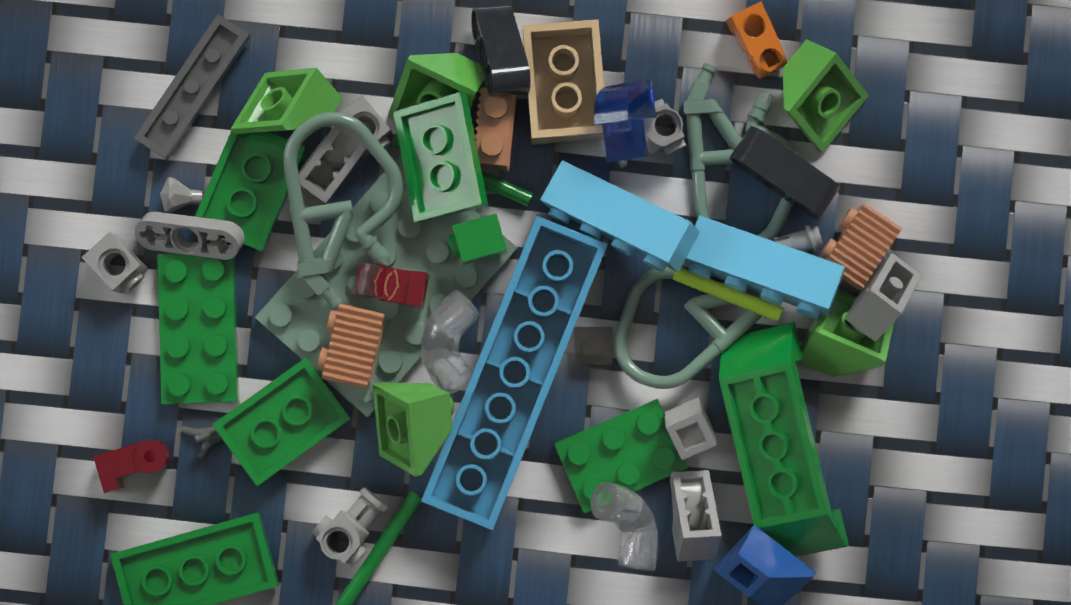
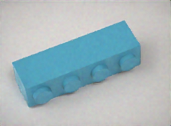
M563 160L540 199L550 208L548 215L566 225H568L570 220L581 224L580 231L596 240H600L602 235L613 240L611 246L626 255L631 256L634 251L645 256L643 262L661 272H664L666 267L679 272L700 233L690 221Z
M699 215L695 227L700 233L684 261V266L689 268V273L707 280L710 279V276L724 280L725 286L743 293L746 289L761 294L760 298L775 305H782V302L797 306V312L810 318H818L819 315L828 317L842 280L845 266Z

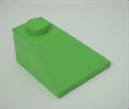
M807 39L783 67L784 110L814 147L823 153L869 95L836 52Z
M458 53L410 55L405 64L388 116L394 119V111L459 92L467 94L470 114L472 115L478 102V91L485 86L481 65Z
M317 67L267 72L261 78L231 130L234 134L294 130L313 116L335 112L342 97Z
M837 290L828 317L819 315L818 318H812L801 347L804 359L798 360V363L831 377L883 367L887 358L894 322L876 342L867 335L858 332L845 319L857 297Z
M431 383L372 384L379 456L414 477L422 475L452 431L451 415L454 413V405L449 392Z

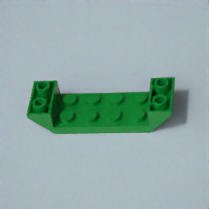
M795 322L741 335L721 353L719 382L753 524L797 557L848 547L849 543L840 508L831 510L795 363V361L804 358Z

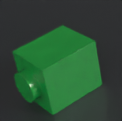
M497 213L452 225L455 235L448 236L453 259L461 257L463 266L507 254Z

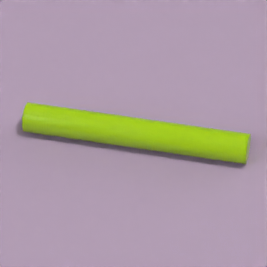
M683 267L680 268L679 272L675 271L673 276L674 281L779 322L782 317L783 307L748 293L729 288L713 279L707 280L689 273L688 269Z

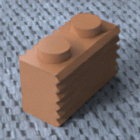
M482 87L478 91V112L476 113L477 120L475 121V140L481 169L509 171L517 95L490 97L487 88Z
M865 203L859 206L857 210L851 207L839 223V226L844 229L837 241L830 238L818 256L819 258L845 266L840 284L854 293L862 291L902 230L900 226Z
M339 304L338 311L331 310L326 332L332 334L329 349L322 347L317 365V370L323 371L322 379L369 389L387 315L344 304Z

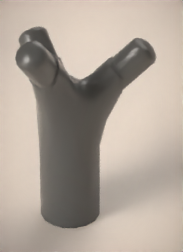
M181 427V433L195 437L194 439L197 443L203 441V445L198 453V457L202 459L205 458L208 450L213 445L222 440L214 427Z

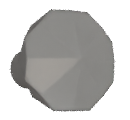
M168 177L160 192L165 213H172L189 204L200 205L202 191L191 190L175 178Z

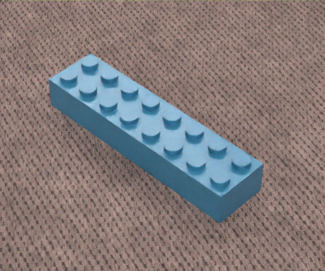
M536 216L452 423V431L446 438L421 502L493 530L608 244Z

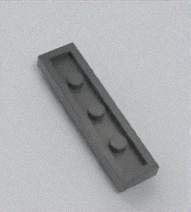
M217 14L134 139L168 161L251 36Z

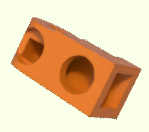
M762 1L732 15L726 20L743 53L745 52L753 72L759 79L782 69L787 64L786 55Z

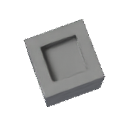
M363 95L359 96L340 112L350 115L361 122H373L376 125L373 135L384 149L389 147L391 142L388 139L393 136V133ZM366 149L362 156L366 158L371 153Z
M112 232L107 233L82 256V259L112 291L121 293L123 290L130 292L137 287L144 279L142 273L148 268L125 242ZM122 255L126 262L125 269L121 274L114 276L110 271V262L114 257Z
M699 397L664 412L666 429L681 460L717 446L714 428Z

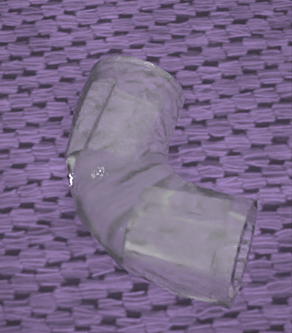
M456 289L438 305L428 318L421 338L422 362L434 384L449 392V394L464 387L471 377L472 371L459 353V342L465 331L481 317L474 305Z
M610 482L601 483L593 492L591 510L596 518L612 522L618 527L620 534L618 566L655 571L658 555V530L652 511L639 494L627 487Z

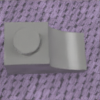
M334 126L298 172L300 185L326 203L367 148L353 132L344 127Z
M709 470L672 472L670 477L673 504L672 533L677 561L715 559L721 539V530Z

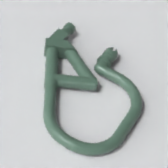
M707 63L703 64L702 72L696 79L687 100L682 103L683 117H686L694 209L697 220L699 215L711 219L707 208L705 166L734 164L729 157L742 139L716 100H703L710 87L712 77L717 72V68ZM764 91L757 96L752 111L747 115L749 119L745 126V131L747 132L750 126L756 127L798 155L796 149L788 140L760 126L765 123L766 120L764 118L773 104L771 93L767 103L762 101L767 91ZM702 115L709 116L731 149L704 151L701 125ZM781 198L769 225L757 236L772 241L773 237H776L782 229L793 205Z
M339 112L318 114L302 123L288 139L283 155L290 212L299 258L297 262L299 277L304 278L315 293L328 303L330 309L335 308L341 303L342 298L336 295L329 281L323 276V273L331 272L334 269L354 216L351 200L305 207L297 168V154L301 144L309 135L322 127H344L360 139L385 170L390 185L388 199L376 214L355 231L356 238L362 244V250H366L369 257L379 266L386 267L379 259L382 255L390 264V255L383 245H380L377 241L376 235L372 236L371 234L395 214L403 194L402 176L393 158L361 121ZM336 218L322 257L314 258L308 222Z
M666 267L664 272H661L654 268L641 275L629 290L614 336L615 356L621 369L634 381L657 389L675 388L694 378L720 353H723L754 325L762 315L747 310L725 329L707 309L732 303L709 294L691 298L684 305V308L715 340L690 364L676 374L658 376L647 373L638 368L631 360L627 350V338L639 300L645 289L658 280L673 279L674 270ZM749 289L745 291V293L760 298V293Z

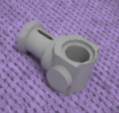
M663 99L657 100L643 108L646 116L634 122V129L616 138L613 135L607 137L611 151L621 168L627 166L628 160L646 151L650 155L664 151L666 156H669L687 146L682 132L683 122L681 116L677 111L671 109L668 103L665 104ZM660 119L671 121L675 128L674 133L670 136L658 134L655 130V122Z
M366 487L360 490L361 496L347 512L340 510L333 520L326 515L311 532L316 536L315 539L320 542L321 549L327 557L340 560L351 567L366 552L362 544L370 535L367 530L381 512L386 513L389 510V507ZM369 505L370 508H369V509L367 510V512L361 517V519H359V518H358L359 515H360V514L364 511V509ZM334 531H342L348 536L349 546L347 550L340 552L331 547L329 540Z

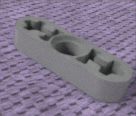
M149 212L135 227V237L143 247L161 252L229 260L236 256L245 242L242 229L237 224L225 220ZM181 229L192 230L197 235L198 242L192 243L187 241L183 237Z

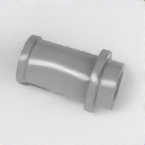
M805 225V230L773 237L774 242L805 253L812 251L813 254H816L817 249L823 248L817 226L810 228L809 225Z

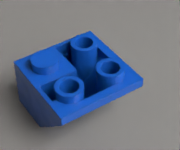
M755 525L714 567L718 574L759 605H785L816 574L814 570Z

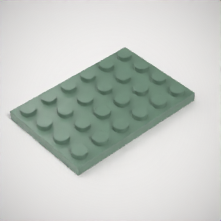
M401 154L395 160L403 180V194L400 205L395 214L371 235H376L377 241L380 245H383L390 255V264H388L383 255L379 258L386 267L426 272L430 275L424 309L380 301V299L354 294L360 263L377 265L369 257L367 251L362 250V244L356 238L355 231L386 203L390 189L386 172L379 177L353 207L354 216L334 269L331 272L323 273V276L329 281L336 295L342 298L339 304L387 315L370 388L364 389L326 380L367 417L375 411L372 384L400 383L518 249L503 235L507 254L464 266L461 257L453 259L448 241V236L455 235L452 225L481 218L482 216L472 209L423 223L414 222ZM330 234L313 251L314 258L322 257ZM297 269L255 318L302 360L307 358L316 372L322 377L323 371L317 370L318 360L322 347L329 349L332 334L326 332L328 318L331 310L338 311L339 304L335 308L330 309L328 303L315 293L304 278L299 277Z

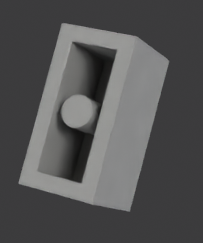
M891 253L869 278L845 319L858 332L867 335L876 342L902 314L922 275Z

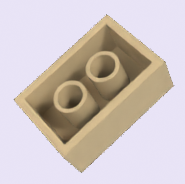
M599 19L523 25L524 51L531 77L530 91L527 94L531 145L606 139L608 128Z

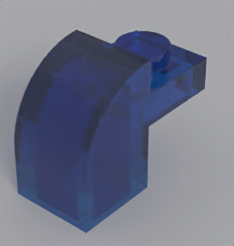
M638 80L605 86L598 92L594 104V125H602L607 163L648 157L643 120L657 117L651 80Z

